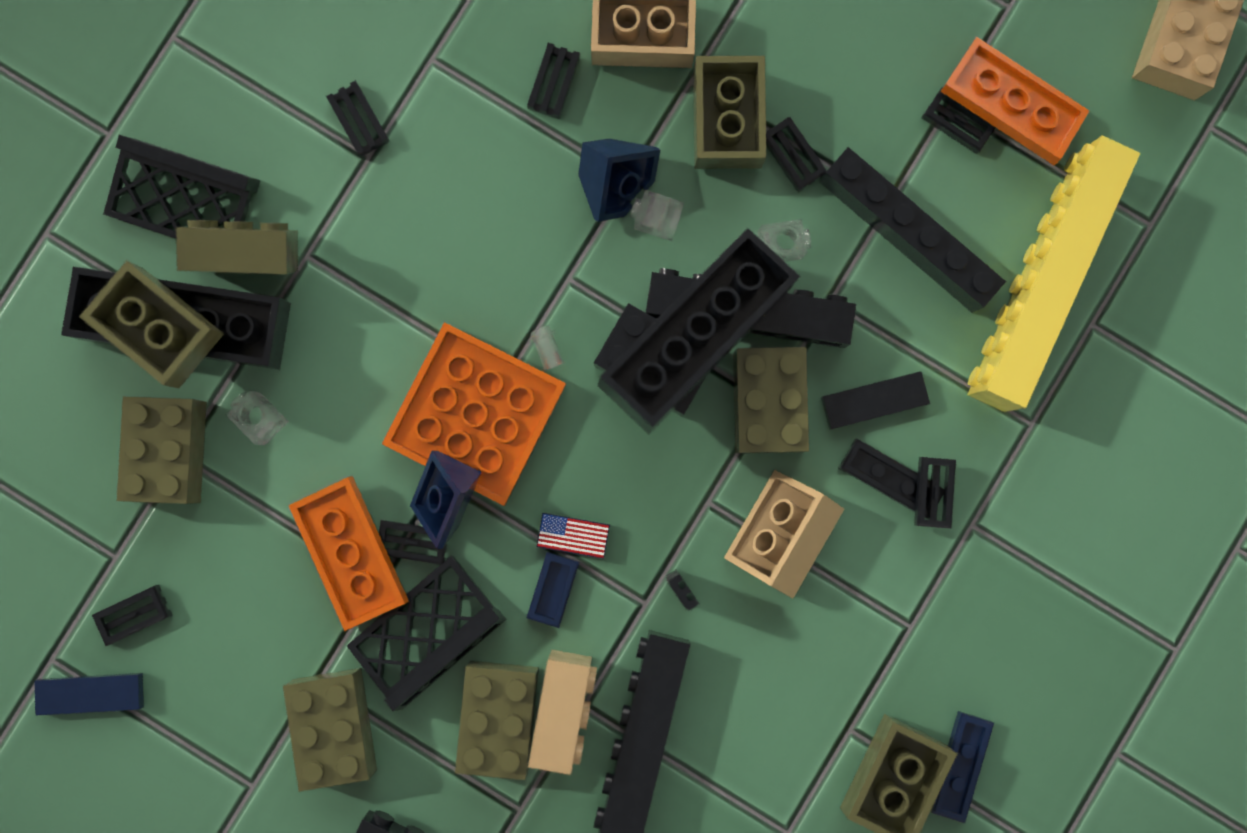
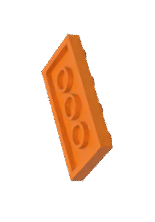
M978 37L971 43L941 92L1054 166L1063 157L1089 113L1088 109Z
M353 476L344 478L288 505L344 631L409 602Z

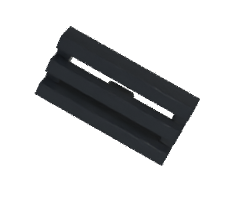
M548 43L527 104L528 109L560 119L580 60L579 52L573 51L572 53L567 48H557L555 44ZM557 56L542 104H537L552 57ZM566 59L570 63L555 108L552 109L549 108L564 60Z
M355 80L350 83L351 86L348 88L342 87L338 90L337 94L333 95L331 93L326 98L358 155L363 157L390 141ZM356 94L380 138L375 141L373 140L350 96ZM344 100L368 143L364 147L359 142L339 106V102Z
M941 88L921 118L975 154H978L996 127L941 92ZM941 100L985 128V132H982L960 115L941 105ZM934 111L937 112L938 114H940L941 116H943L944 118H946L947 120H949L950 122H952L953 124H955L956 126H958L959 128L963 129L964 131H966L967 133H969L970 135H972L973 137H975V138L978 139L979 141L975 140L974 138H972L971 136H969L968 134H966V133L963 132L962 130L958 129L957 127H955L954 125H952L951 123H949L948 121H946L945 119H943L942 117H940L939 115H937L936 113H934Z
M790 116L766 132V147L798 193L806 186L814 183L818 178L823 177L827 172ZM786 128L814 168V173H810L782 132L783 129ZM774 135L776 136L782 147L785 149V151L787 152L795 166L798 168V170L804 177L803 180H801V178L796 173L788 159L785 157V155L783 154L775 140L772 138Z
M919 457L915 526L951 529L956 460ZM932 465L928 520H925L928 466ZM946 466L942 521H937L940 467Z
M388 520L380 521L379 535L383 544L386 541L436 549L432 541L386 534L387 528L427 534L423 526ZM447 543L443 549H437V556L390 548L385 549L390 557L443 565Z
M676 569L666 575L668 584L686 610L690 611L699 605V602Z
M159 585L152 586L92 615L105 646L118 642L173 616L171 610H167L165 605L167 601L165 597L161 596L160 591L162 590ZM149 596L152 597L153 602L105 624L103 618ZM157 608L159 614L115 635H110L109 630Z

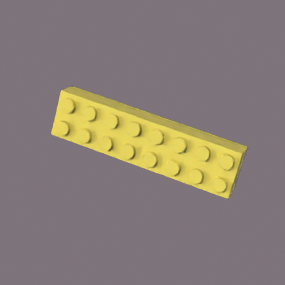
M1102 135L1091 144L1086 143L1081 151L1078 153L1074 152L1069 157L1064 167V171L1067 172L1064 182L1056 186L1050 198V201L1054 203L1050 213H1046L1038 224L1036 231L1040 235L1036 244H1031L1024 255L1023 262L1026 263L1022 275L1018 274L1010 286L1009 293L1012 294L1008 305H1004L996 317L995 323L998 324V328L994 336L988 337L982 348L981 354L985 355L980 367L976 366L968 379L967 384L971 386L967 394L968 396L1003 412L1027 407L1140 156V152Z

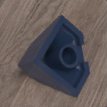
M610 138L582 143L578 176L596 221L617 219L627 215L633 208L630 202L642 189L647 191L655 182L661 149Z

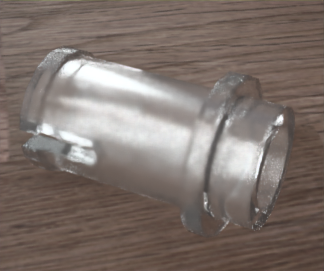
M548 325L530 332L532 339L529 341L531 344H535L544 371L565 363L553 337L556 334L555 330L551 331Z

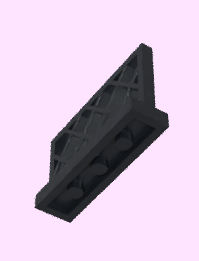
M119 135L115 148L121 150L103 214L176 238V227H181L178 220L193 213L196 220H204L199 209L212 202L221 216V219L217 220L218 226L224 224V221L231 222L230 220L235 218L234 221H245L252 193H257L260 180L135 138ZM130 159L139 162L146 174L134 182H131L126 173ZM149 166H152V167H155V168H158V169L152 172ZM165 172H170L178 186L163 193L155 177ZM181 176L190 180L183 182ZM149 181L157 197L143 204L135 188ZM200 182L204 184L210 197L195 204L187 188ZM213 187L219 188V189H222V190L216 193V192L214 191ZM129 192L137 208L127 214L116 211L120 196ZM182 192L189 208L175 215L167 199ZM230 192L240 195L237 210L227 215L219 198ZM161 203L169 219L160 224H155L152 222L147 209ZM141 214L143 219L134 216ZM172 224L175 230L167 228V226Z
M450 556L443 562V565L437 567L406 594L409 602L384 613L347 645L351 653L385 695L386 699L384 701L392 711L403 710L507 620L500 610L492 605L454 556ZM452 567L459 576L458 591L440 590L442 575ZM435 582L434 589H427L432 583ZM464 583L471 592H464ZM422 592L433 593L431 614L414 612L416 597ZM440 594L457 595L455 616L438 614ZM463 596L476 597L484 607L474 617L461 616ZM408 605V612L401 611ZM395 615L407 616L405 636L388 635L389 622ZM414 616L431 618L429 638L411 637ZM437 618L455 620L453 635L447 640L435 639ZM461 620H467L468 622L460 628ZM382 627L381 634H374ZM370 637L381 638L379 659L367 658L359 646ZM387 639L405 640L402 661L385 659ZM411 641L428 642L427 657L422 662H409ZM434 643H442L434 650ZM371 662L378 663V669ZM385 664L402 665L400 681L393 687H390L383 678ZM408 666H416L408 673Z

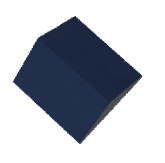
M432 450L410 507L436 549H443L459 527L482 472L440 451Z

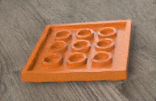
M444 322L382 445L426 466L432 450L440 451L482 472L474 491L505 506L567 384Z

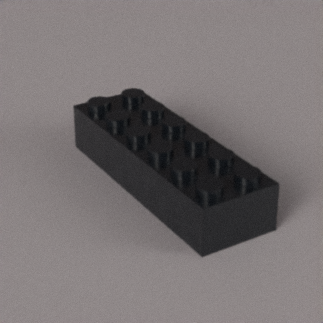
M747 228L600 376L598 387L649 435L785 296L800 276Z
M73 267L62 336L113 345L80 318V316L116 273ZM157 279L224 333L204 359L280 370L291 303L280 297Z

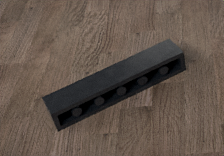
M847 147L819 183L970 312L973 313L984 308L1005 284L1006 281L851 148Z
M661 268L659 273L652 272L646 313L658 319L701 274H693L692 278L679 276V271ZM797 289L793 291V294L786 293L749 333L846 348L851 345L856 304L848 303V298L844 296L827 295V299L814 297V292Z
M649 630L647 638H640L636 654L637 658L642 659L639 672L632 671L627 691L633 692L630 706L623 705L619 725L625 727L622 739L615 738L610 759L616 760L613 774L606 773L602 794L607 795L605 807L598 806L593 828L599 829L598 833H644L691 645L687 639Z

